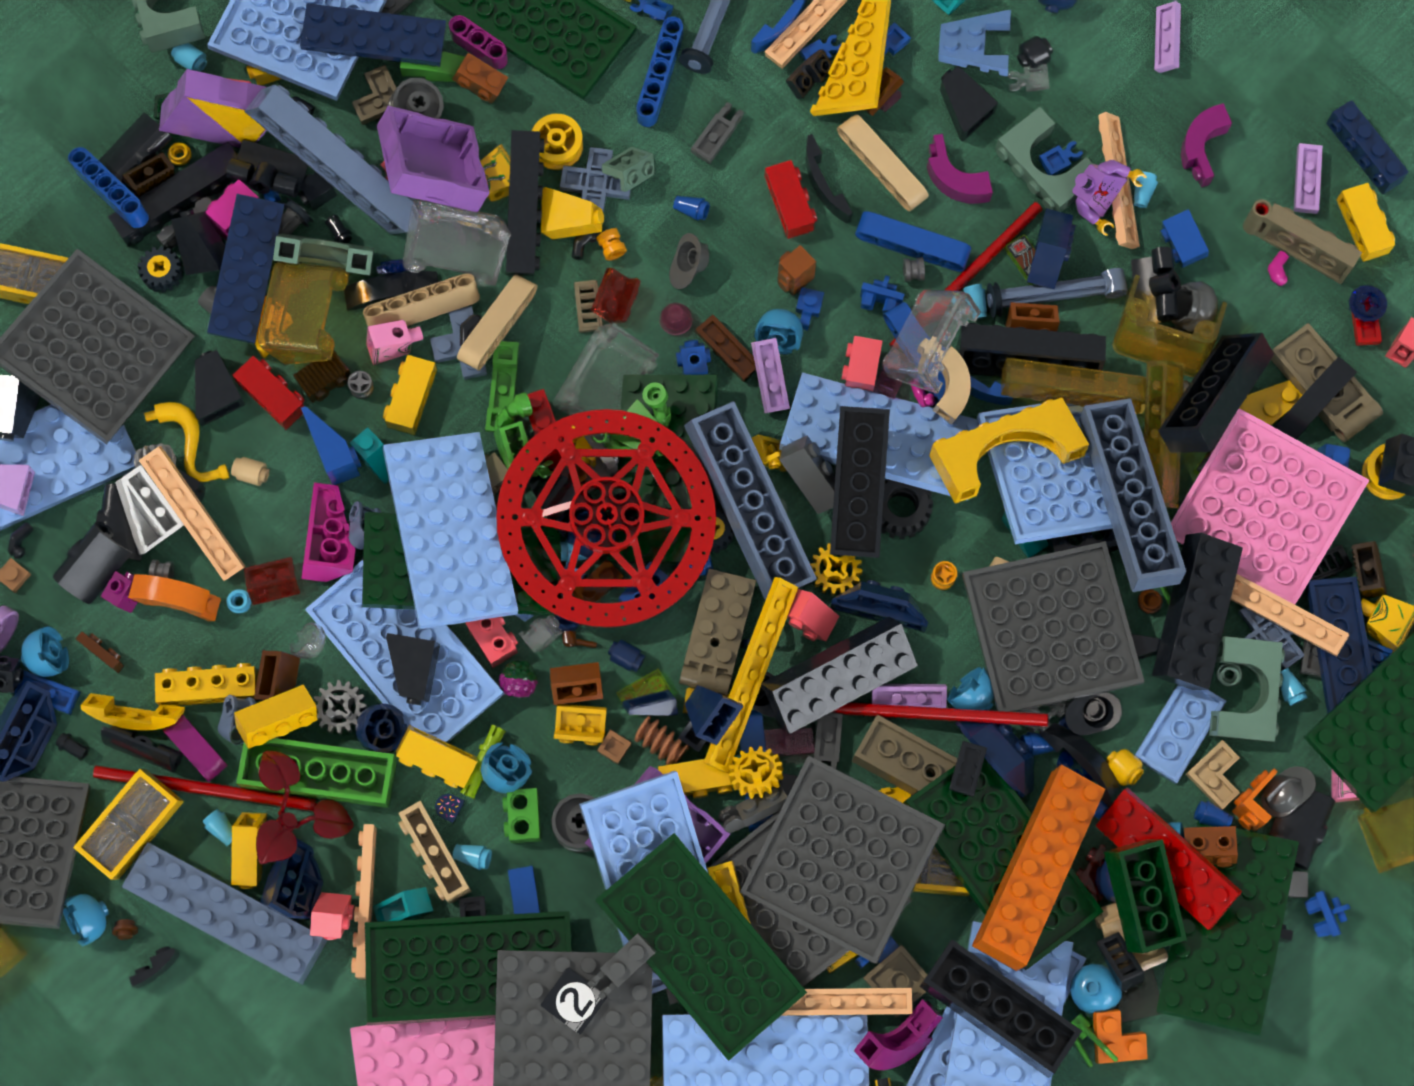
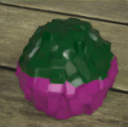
M512 661L508 663L499 677V686L504 694L518 698L530 697L538 684L536 672L528 661Z

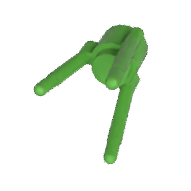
M1080 1013L1071 1022L1082 1030L1079 1037L1084 1040L1088 1036L1113 1061H1118V1058L1092 1032L1094 1026L1090 1017L1087 1016L1085 1018ZM1077 1038L1075 1045L1087 1066L1091 1068L1093 1064L1080 1040Z

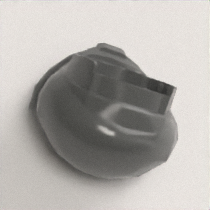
M1202 281L1181 285L1180 290L1176 292L1179 317L1171 322L1177 328L1187 331L1189 334L1198 333L1211 325L1216 318L1218 311L1217 296L1214 289Z

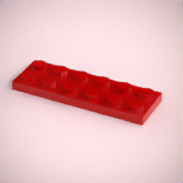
M1129 788L1121 792L1096 824V827L1118 847L1146 839H1163L1178 903L1207 930L1214 927L1242 893L1235 884Z

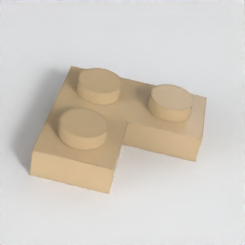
M1223 740L1186 773L1187 777L1214 805L1222 810L1240 794L1223 775L1240 757Z

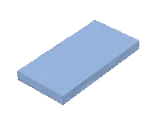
M1177 685L1135 753V756L1142 761L1143 765L1172 783L1177 784L1210 730L1211 711H1221L1227 701L1210 690H1191Z

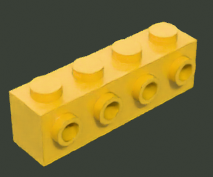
M240 663L234 668H227L226 665H214L212 669L202 670V667H188L187 671H177L174 668L163 669L162 673H155V702L158 705L182 706L224 703L228 695H235L236 698L241 699L247 697L254 698L259 671L255 666H251L250 663Z

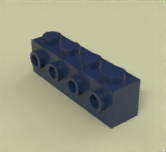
M1350 100L1332 112L1326 124L1383 195L1399 185L1409 171L1355 103Z

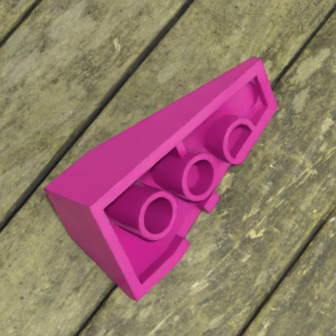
M314 482L301 579L327 582L353 572L355 547L349 541V524L346 521L345 509L337 485Z

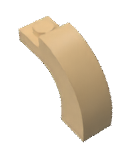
M926 339L917 352L934 364L942 372L945 379L944 395L933 411L952 425L965 408L969 399L971 389L969 370L962 356L952 346L945 353L937 342Z

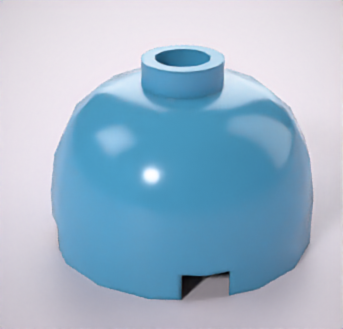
M773 309L767 311L759 319L754 337L756 342L776 338L779 354H791L793 349L798 350L800 347L803 327L800 319L794 313L786 309Z
M50 626L30 633L22 645L21 661L30 672L40 677L58 675L62 671L67 670L69 653L67 647L62 650L61 643L59 642L63 640L62 636Z
M978 667L960 679L962 684L958 689L953 686L947 695V701L955 709L990 710L993 706V689L988 672L984 667L983 669Z
M503 743L494 744L487 750L482 759L481 775L483 781L488 787L500 793L514 792L517 789H521L532 774L530 758L516 745L511 744L508 747L502 746Z
M77 894L65 900L64 904L66 907L63 909V915L72 934L78 933L82 938L77 942L83 947L98 939L105 931L107 925L105 916L109 915L103 901L98 903L93 896L88 894Z
M1090 964L1083 966L1074 974L1071 980L1070 992L1073 1002L1080 1010L1089 1015H1093L1094 1012H1103L1115 1008L1122 998L1121 989L1109 968L1104 965Z

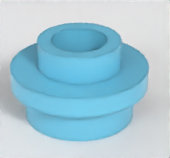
M242 589L232 591L227 597L228 608L236 614L248 611L252 603L251 596ZM242 598L244 600L243 604L237 606L235 604L236 600Z

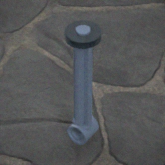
M730 0L710 1L692 48L683 49L679 57L680 63L687 69L700 74H707L711 71L714 63L709 53Z
M1112 268L1105 270L1100 276L1058 281L1055 289L1040 285L1000 289L997 282L993 286L991 283H988L987 302L991 317L994 318L996 314L1001 317L1003 308H1009L1010 302L1038 304L1095 295H1105V298L1114 299L1126 295L1128 288L1124 270L1122 268Z

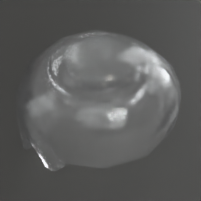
M310 622L304 626L302 631L296 633L299 638L298 642L291 643L289 646L292 655L308 660L318 657L324 648L326 639L323 627Z

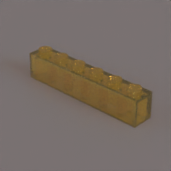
M1007 358L1002 369L1001 395H1007L1012 398H1029L1035 401L1063 398L1066 404L1080 405L1081 407L1131 398L1136 414H1143L1149 402V377Z
M1168 360L1148 361L1144 441L1166 509H1179L1181 452L1170 453L1158 430L1183 395L1184 364Z

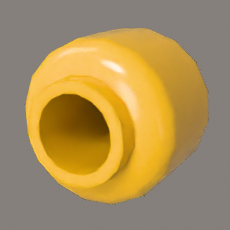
M1122 749L1118 752L1113 751L1106 759L1118 783L1122 786L1134 785L1144 773L1142 761L1127 749Z

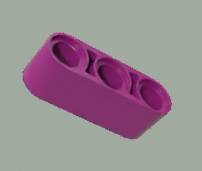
M457 15L449 21L450 35L454 43L494 69H502L506 66L508 57L503 42L464 16ZM458 28H464V29H465V30L462 31V32H456V31H455V30H457ZM478 40L483 41V43L479 45L473 44L475 41ZM494 53L502 54L499 57L492 56Z
M183 714L175 724L162 729L208 782L228 766Z

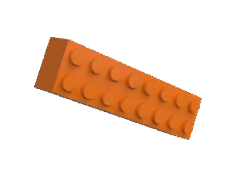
M1062 764L1051 772L972 947L1015 971L1027 966L1105 788Z

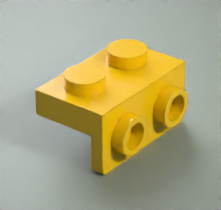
M759 434L752 437V441L765 467L778 469L781 472L787 471L779 460L782 451L779 450L781 440Z
M558 704L554 739H559L561 743H573L574 741H584L586 745L603 743L607 708Z

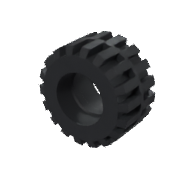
M885 479L881 533L885 534L887 532L890 534L889 537L893 539L895 535L899 536V540L905 539V536L912 538L915 536V533L919 534L922 532L924 526L928 524L932 513L933 499H931V491ZM904 496L914 503L916 511L909 517H898L889 510L887 503L893 497Z

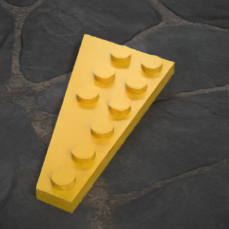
M862 0L857 10L859 13L854 24L850 25L847 31L849 33L845 43L842 42L828 71L830 76L825 86L820 88L818 93L820 97L816 105L813 104L810 113L813 116L878 108L891 0Z

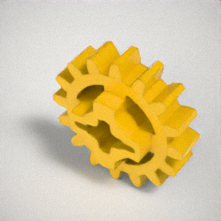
M828 543L826 551L821 547L818 549L820 556L813 554L812 560L815 563L810 565L817 578L814 586L819 587L822 585V593L831 590V596H834L836 591H839L841 594L845 592L846 588H852V583L858 584L860 582L857 576L862 575L863 570L857 567L862 564V561L855 560L856 556L840 555L842 557H834L830 554L831 544ZM821 562L826 567L822 574L820 573ZM849 565L852 567V575L850 577L846 572ZM832 566L835 568L840 567V573L838 571L832 572ZM830 581H833V582H838L839 584H832V583H829V582H830Z
M759 746L757 751L749 747L748 753L741 750L740 758H732L734 765H729L730 774L728 775L733 789H739L741 796L748 793L750 799H753L755 794L763 798V792L771 795L772 787H780L778 780H783L784 778L782 762H780L778 754L773 755L770 748L763 752L762 746Z

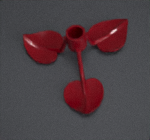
M265 751L262 753L258 771L261 782L270 790L279 791L284 788L285 792L281 808L278 811L279 817L276 820L264 822L257 832L256 851L261 865L290 858L297 849V840L292 831L309 821H314L313 829L316 834L328 839L342 837L354 827L353 820L346 809L334 800L326 799L318 802L314 807L315 816H309L301 821H297L294 814L285 812L290 792L289 786L297 784L300 780L299 768L293 759L281 752Z

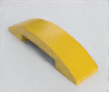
M90 693L80 705L81 710L93 718L112 726L130 730H156L175 724L185 712V707L160 704L155 711L118 706L114 703V696Z

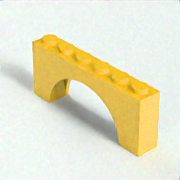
M1049 399L1037 407H1027L1020 413L1012 416L1008 414L1001 417L998 421L992 423L985 422L976 429L970 431L963 430L951 438H941L935 441L929 457L954 503L956 504L977 496L981 486L977 475V462L987 451L1000 444L1012 441L1036 443L1052 451L1063 464L1084 457L1089 443L1064 399Z

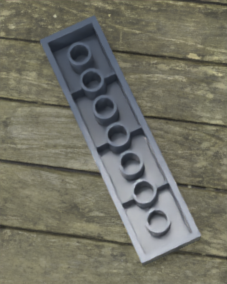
M272 85L259 91L244 111L390 235L406 233L422 212L414 198L391 193L389 181L381 175L382 171L375 165H369L364 161V156L356 149L351 150L345 144L346 141L337 133L333 134L330 132L323 120L318 117L314 118L309 114V109L303 103L295 102L289 97L290 93L287 89L280 85Z
M1131 398L1084 406L1079 422L1083 434L1089 443L1088 451L1132 592L1180 584L1186 573V568Z
M733 401L696 417L685 424L684 427L764 599L766 600L774 577L782 578L798 588L816 580L813 569L735 402Z
M147 842L122 885L124 889L301 985L305 982L328 941L320 936H311L310 929L278 914L253 898Z

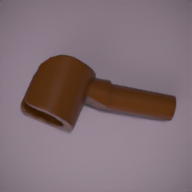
M565 631L562 635L563 644L566 647L581 645L596 648L597 642L576 639L575 631Z

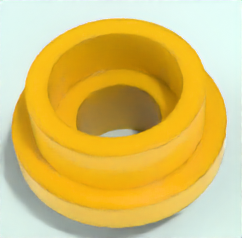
M174 143L168 150L170 162L177 166L187 164L192 156L189 146L184 143ZM178 153H184L182 157H176Z

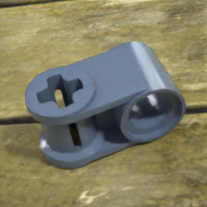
M356 501L349 513V541L355 548L363 550L365 512L381 513V510L379 508L371 509Z
M228 695L225 698L222 715L218 724V733L234 745L244 743L236 729L234 712L256 704L255 699L252 697L241 699L236 698L235 695Z

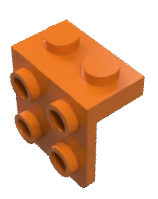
M1275 768L1269 772L1265 769L1249 784L1252 789L1248 788L1245 792H1242L1233 802L1236 807L1231 812L1239 818L1238 822L1247 830L1251 829L1255 832L1272 818L1253 799L1276 775L1278 771Z

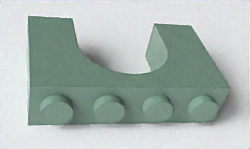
M132 0L135 11H139L138 14H135L139 28L143 27V31H139L143 45L148 44L151 53L205 39L196 6L171 13H159L152 10L157 0Z
M1039 107L1000 137L995 149L999 158L1009 163L1013 173L1027 183L1030 192L1035 195L1037 194L1042 199L1045 208L1062 212L1077 199L1072 193L1076 185V177L1078 174L1084 173L1088 165L1093 163L1086 157L1068 172L1061 175H1048L1042 173L1034 166L1031 161L1030 151L1053 132L1055 122Z
M279 233L276 236L273 260L298 264V262L318 263L344 268L346 272L370 275L374 248Z
M1227 636L1221 638L1216 662L1240 664L1250 668L1260 682V696L1255 706L1244 713L1211 711L1209 736L1275 742V737H1277L1279 732L1277 713L1281 707V700L1278 698L1279 688L1283 682V676L1280 671L1281 663H1283L1285 657L1282 642Z

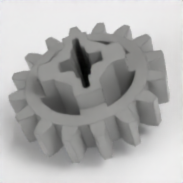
M337 680L334 687L328 682L327 690L319 689L322 694L321 697L314 696V700L318 703L316 705L318 721L322 720L319 726L323 729L328 725V732L331 734L335 729H337L339 735H342L343 729H347L351 733V726H356L357 719L362 713L361 710L367 708L366 704L361 703L366 698L363 694L358 695L360 689L357 686L351 689L352 684L349 681L343 686L342 682ZM344 692L343 695H333L334 693ZM355 700L356 709L353 714L351 712V706L354 704L353 701ZM327 701L328 710L324 714V704ZM333 701L336 704H339L341 706L343 705L344 710L347 714H345L343 711L337 710ZM337 720H346L343 723H335Z

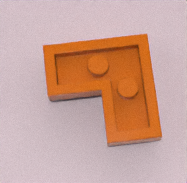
M1119 1009L1093 1013L1094 1034L1118 1058L1116 1062L1147 1059L1146 1033L1143 1031L1122 1033L1121 1011ZM1094 1042L1095 1062L1098 1064L1114 1063L1115 1061Z

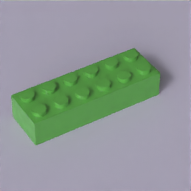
M278 738L250 749L247 748L245 742L243 744L236 782L241 788L284 794V788L279 791H273L265 787L260 780L258 772L262 753L265 751H277L293 759L300 771V780L297 784L289 786V795L389 808L397 765V758L394 754Z

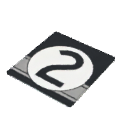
M567 968L541 1003V1007L578 1034H582L607 999V996L602 1000L598 996L600 990L594 986L590 988L587 984L588 981L570 968Z

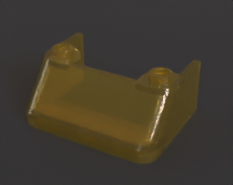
M1135 274L1128 289L1113 338V349L1120 355L1195 377L1212 352L1227 303L1222 302L1213 322L1208 320L1199 322L1195 326L1193 334L1147 320L1149 314L1147 303L1134 297L1140 278L1139 275Z

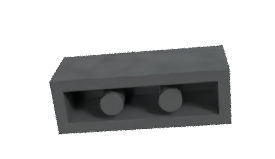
M807 435L784 446L779 460L815 511L820 514L833 508L835 474L831 464L820 456L817 444L815 442L812 443Z

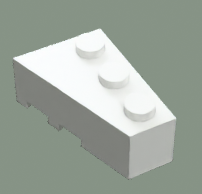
M141 465L115 482L139 556L184 526Z

